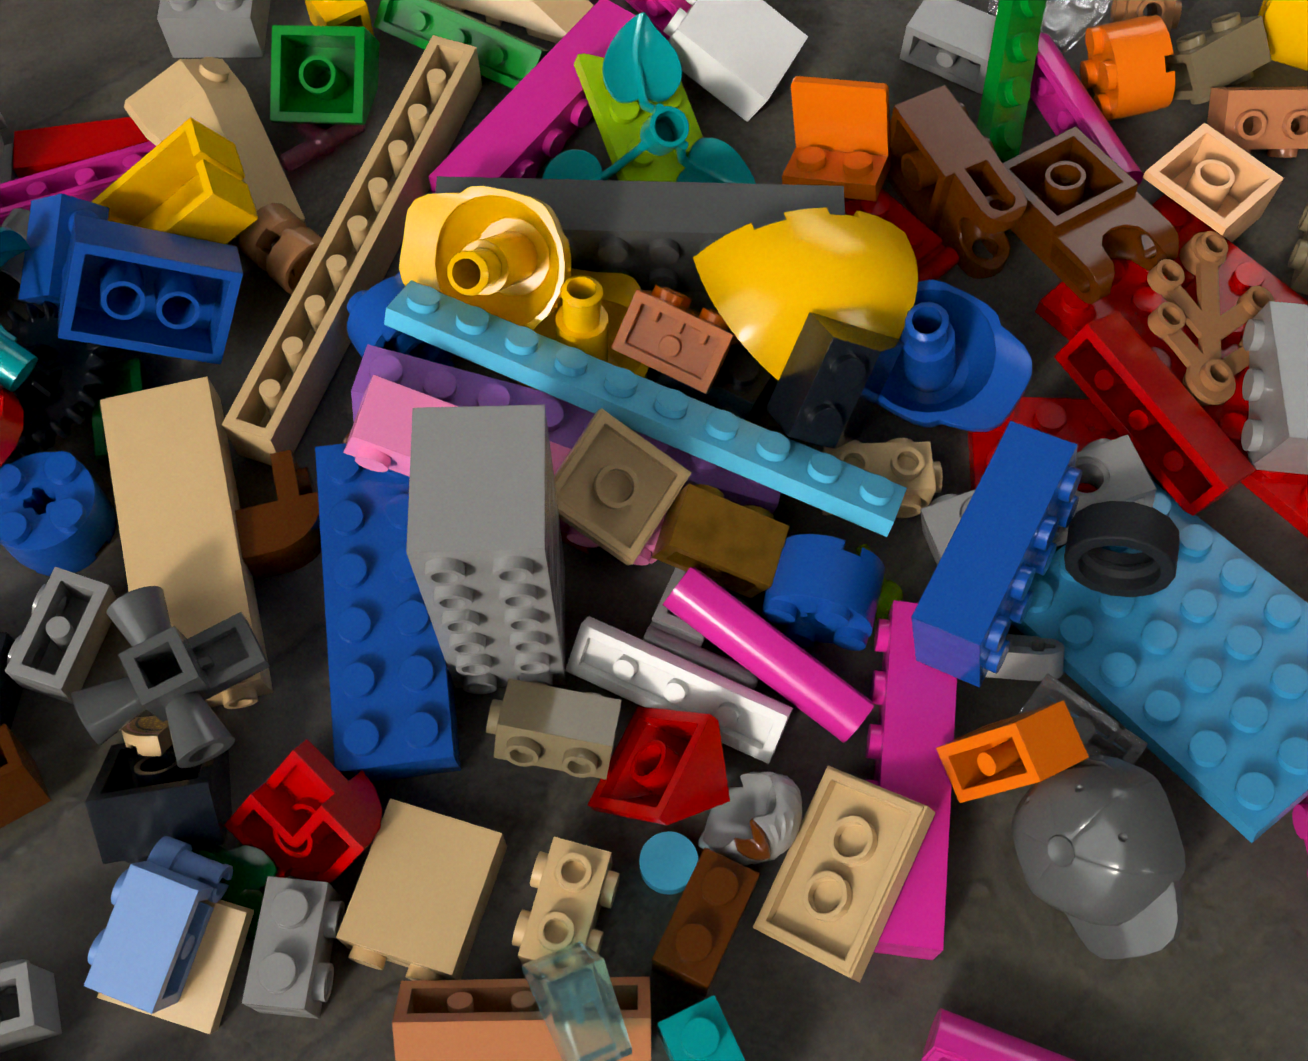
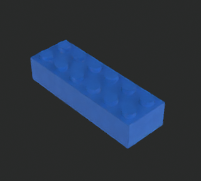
M346 443L315 447L335 768L348 781L363 770L371 782L461 771L454 684L406 553L410 477L390 469L387 472H375L360 466L355 462V457L343 453Z

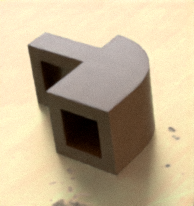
M291 449L270 454L278 501L235 510L242 559L255 580L300 569L314 560L321 552L318 491L315 492L308 466L299 468Z

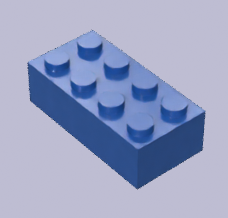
M1013 421L1009 422L911 617L916 661L979 688L988 670L996 674L999 672L1010 647V641L1006 640V636L1011 622L1014 621L1019 624L1023 622L1034 592L1029 590L1034 575L1038 573L1044 576L1047 572L1057 544L1052 541L1058 525L1067 528L1076 511L1079 496H1076L1075 493L1083 470L1075 468L1077 444Z

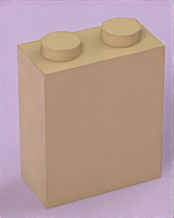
M390 798L381 821V828L375 836L336 936L342 944L351 949L348 958L378 970H383L386 961L408 967L405 977L412 981L461 980L507 849L503 834Z

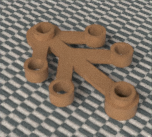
M1214 231L1195 234L1180 249L1179 256L1182 265L1191 274L1196 276L1197 304L1181 286L1185 278L1184 271L1175 261L1170 259L1161 260L1147 275V281L1152 290L1161 294L1167 301L1160 304L1148 316V326L1155 335L1164 339L1187 367L1182 384L1201 406L1220 405L1229 400L1236 390L1234 376L1249 366V351H1246L1243 347V338L1239 342V349L1221 359V340L1247 323L1249 319H1252L1269 301H1274L1273 296L1267 289L1261 286H1252L1238 298L1235 306L1220 315L1218 268L1226 260L1228 244L1223 236ZM1185 324L1198 338V348L1181 330Z

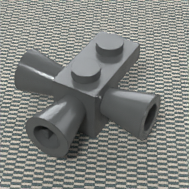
M147 586L138 588L116 599L108 607L107 615L132 646L118 654L128 676L72 692L75 709L90 736L97 744L102 745L147 709L162 722L168 721L179 768H190L203 764L227 751L234 744L235 738L205 700L270 667L246 617L242 612H239L187 639L175 626H171L164 591L161 587Z

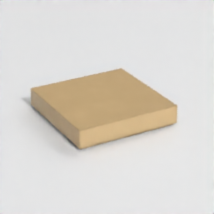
M601 408L595 413L554 475L559 518L627 566L633 565L692 472Z
M208 899L200 901L214 909L178 1003L150 1014L99 992L97 998L212 1034L219 1029L254 910L224 900H219L217 903H212Z

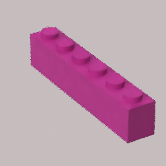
M599 0L428 176L432 193H435L437 176L535 179L537 171L550 158H555L562 151L566 140L578 127L583 128L586 126L593 115L574 67L577 55L585 53L604 58L615 35L636 15L609 0Z
M893 600L887 618H878L875 629L874 651L883 652L882 671L874 670L871 681L870 700L873 702L872 704L879 705L878 725H869L866 741V758L875 759L874 780L865 779V781L924 804L936 813L874 952L934 960L943 951L952 789L951 782L936 747L954 740L957 678L916 661L911 617L918 603Z

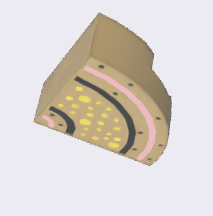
M156 716L137 717L121 729L126 747L132 749L136 746L138 754L142 756H162L173 744L168 721L162 722Z

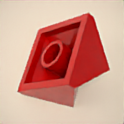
M637 707L610 760L607 779H600L587 806L598 812L670 825L730 802L719 721L711 714Z

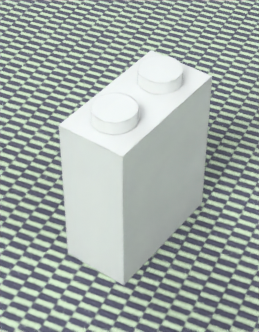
M685 0L692 5L686 13L683 9L679 8L663 30V32L670 36L668 41L677 52L682 71L748 122L768 101L808 36L763 0Z

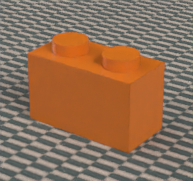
M1064 700L982 726L936 747L959 803L1041 782L1089 758Z

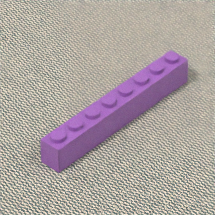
M367 344L351 389L353 421H355L364 392L373 375L458 407L545 405L549 441L570 449L573 448L595 415L590 411L540 390ZM634 431L692 472L682 489L688 484H705L717 488L724 494L725 499L741 506H758L772 514L776 510L781 492Z

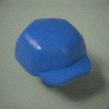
M933 279L921 281L917 285L914 306L907 313L905 327L899 338L904 343V346L876 403L896 416L920 427L932 428L943 424L970 432H989L1000 427L1005 422L1025 393L1032 377V358L1025 345L1001 326L997 312L988 304L948 283Z

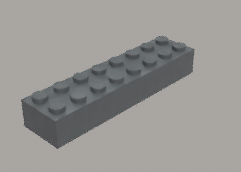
M437 176L435 193H461L470 186H489L535 197L548 204L558 217L563 233L569 241L571 268L592 272L623 273L633 277L641 290H653L655 285L663 288L664 286L669 287L675 291H698L706 294L708 293L700 279L693 257L726 234L752 223L755 230L768 224L786 220L784 212L800 209L827 207L830 214L845 215L844 186Z

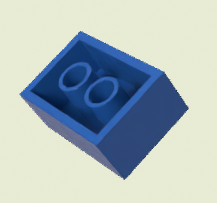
M74 214L58 303V338L221 365L243 276L237 246Z

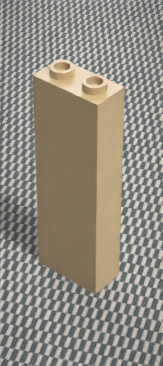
M208 376L100 399L128 591L147 586L161 587L164 591L171 626H175L187 639L242 612L267 659L253 576L242 559L235 510L240 509L228 437L222 426L224 415L221 399ZM269 668L205 700L210 708L223 705L227 709L244 708L257 703L258 696L273 693Z

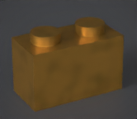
M688 484L678 493L667 510L652 558L686 572L690 567H696L718 585L752 598L772 586L790 526L774 520L773 514L764 508L754 505L741 506L725 499L724 494L717 488L705 484Z

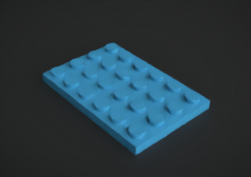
M1153 481L1156 487L1153 508L1170 517L1179 529L1180 544L1176 577L1169 586L1152 595L1138 597L1110 596L1090 590L1075 581L1065 569L1064 553L1066 545H1064L1055 552L1044 576L1035 573L1029 588L1030 591L1034 592L1023 622L1019 624L1012 621L1011 623L1026 636L1055 639L1063 643L1065 647L1063 671L1247 840L1253 843L1308 796V603L1197 515L1192 516L1185 512L1168 492ZM1123 546L1102 547L1117 553H1142V551Z

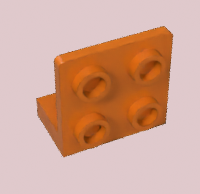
M795 76L791 83L796 148L782 174V184L844 186V198L876 201L891 167L889 86L885 83Z
M655 285L653 291L637 289L611 349L708 394L731 345L742 343L728 327L718 310L703 307L699 313L689 308L692 298L666 286L663 288Z

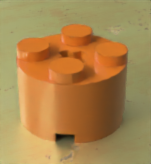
M1144 15L1086 29L1085 40L1088 60L1081 61L1080 78L1086 89L1093 88L1095 93L1093 100L1107 121L1169 107L1175 91V71L1166 72L1164 56L1173 55L1174 53L1168 29L1160 16Z

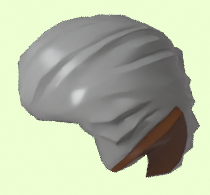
M744 771L740 776L743 786H728L730 802L711 808L705 830L700 836L698 844L702 849L706 847L743 866H747L749 864L775 860L780 854H783L791 847L801 824L802 797L798 786L788 776L769 771L760 773L754 771L747 773Z

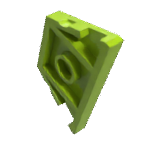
M585 53L578 54L574 67L610 160L614 164L641 142V127L652 114L640 108L639 100L632 103H620L611 97L603 81V57ZM680 82L675 93L666 101L661 102V104L676 107L685 114L689 123V132L685 139L689 144L686 149V156L689 158L692 145L697 140L703 138L683 84ZM675 149L663 156L653 155L646 150L618 171L616 175L618 181L676 182L679 173L685 167L679 164Z

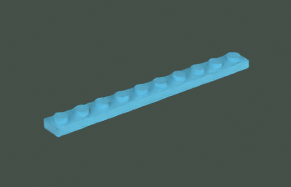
M411 280L386 307L384 325L594 414L602 408L634 431L885 537L888 536L894 524L907 488L889 481L881 475L865 471L839 460L831 454L820 452L791 440L781 433L770 431L741 419L731 412L717 409L686 396L678 390L667 388L636 375L628 369L617 367L586 354L578 348L569 347L538 334L528 327L519 326L488 313L480 307L452 298L430 286L421 285Z

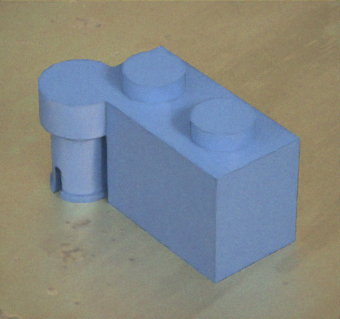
M167 835L162 837L152 849L147 861L130 864L129 869H126L115 883L111 894V903L114 905L106 928L97 935L89 950L88 963L91 965L84 986L150 1014L178 1003L214 909L200 901L208 899L212 903H217L223 897L229 885L221 883L220 880L222 878L231 880L233 867L193 853L190 844Z

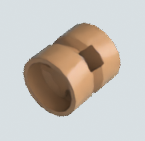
M271 203L256 211L258 219L240 233L239 246L249 259L258 267L267 271L268 275L278 285L292 295L318 248L322 237L311 228L306 227V224L282 203Z

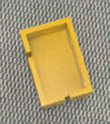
M191 117L91 201L92 203L109 208L108 221L227 244L258 219L248 184L241 181L245 178L236 145Z

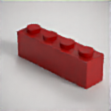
M1119 311L1087 323L1054 356L1121 437L1129 436L1145 466L1188 514L1192 516L1198 514L1221 499L1256 471L1254 466Z

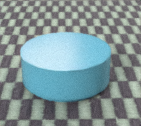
M667 831L652 836L644 844L640 853V873L643 880L651 889L661 894L670 895L684 891L698 862L696 848L687 837L677 832Z

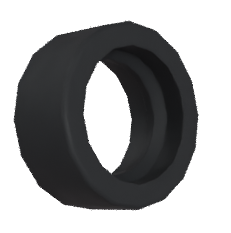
M1106 501L1091 504L1078 511L1069 524L1064 553L1065 569L1078 583L1090 590L1121 597L1152 595L1167 588L1176 577L1180 544L1179 529L1170 517L1153 507L1139 503ZM1123 546L1142 551V553H1117L1102 547Z

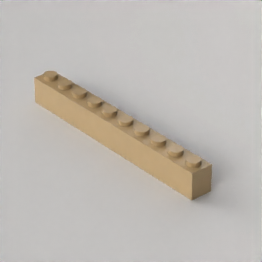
M435 35L430 39L222 423L238 455L272 466L270 454L290 449L294 453L351 343L347 334V321L350 315L347 310L349 299L355 293L369 290L383 280L403 242L408 208L416 198L427 195L431 187L428 176L445 160L482 88L477 47Z

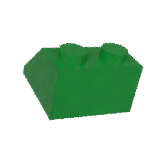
M272 25L270 121L272 123L365 125L378 90L379 41L365 27Z

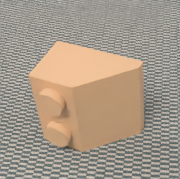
M1205 122L1147 169L1143 175L1146 181L1231 242L1237 239L1262 216L1284 179Z

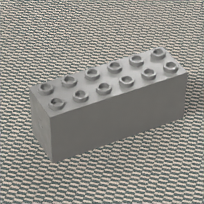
M545 405L413 408L406 553L455 688H463L464 691L473 694H487L496 691L497 687L507 686L509 678L526 682L538 681L552 687L553 685H566L565 559Z

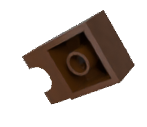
M946 85L894 105L890 121L891 167L886 178L908 210L943 240V244L946 247H951L957 252L959 256L957 264L968 276L980 279L992 277L1000 273L1006 264L1010 252V243L1004 231L1021 223L1027 207V199L1023 190L997 157L990 139L980 133L969 118L965 105L955 99ZM1002 203L1009 207V210L1000 211L999 205ZM981 240L986 249L993 255V258L984 259L976 256L972 250L973 243Z
M1076 126L1003 163L1023 190L1027 199V207L1021 223L1011 228V230L1085 303L1093 304L1110 295L1115 274L1113 259L1131 260L1147 271L1154 268L1161 260L1170 259L1174 261L1176 259L1179 249V238L1173 225L1137 192L1138 183ZM1001 203L999 210H1009V207Z

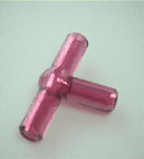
M291 123L307 141L280 154L279 161L286 171L291 172L319 156L332 154L337 146L363 133L366 130V124H336L327 130H323L317 124Z

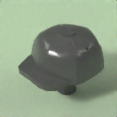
M1088 755L1089 758L1041 782L1033 784L1018 803L1011 823L1017 856L1030 891L1046 904L1064 912L1087 949L1102 959L1116 960L1145 956L1166 949L1179 937L1184 921L1180 879L1186 867L1185 852L1170 803L1158 779L1143 768L1119 758Z

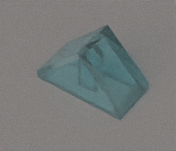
M579 941L522 965L525 978L562 1061H617L632 1054V1046L604 958Z

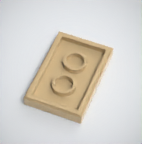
M828 765L799 826L795 841L786 854L753 928L860 983L936 812L924 804Z

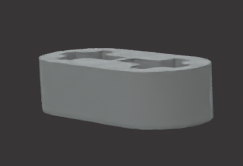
M1007 634L1006 640L1010 641V647L1003 665L997 674L988 670L986 677L1028 681L1056 680L1063 675L1065 647L1063 643L1055 639Z

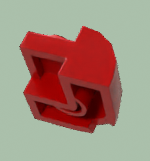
M306 739L292 750L264 784L248 796L224 826L243 845L255 846L270 855L279 868L276 874L277 877L287 878L289 875H292L302 880L330 883L341 875L373 841L381 828L382 807L376 788L363 770L348 781Z

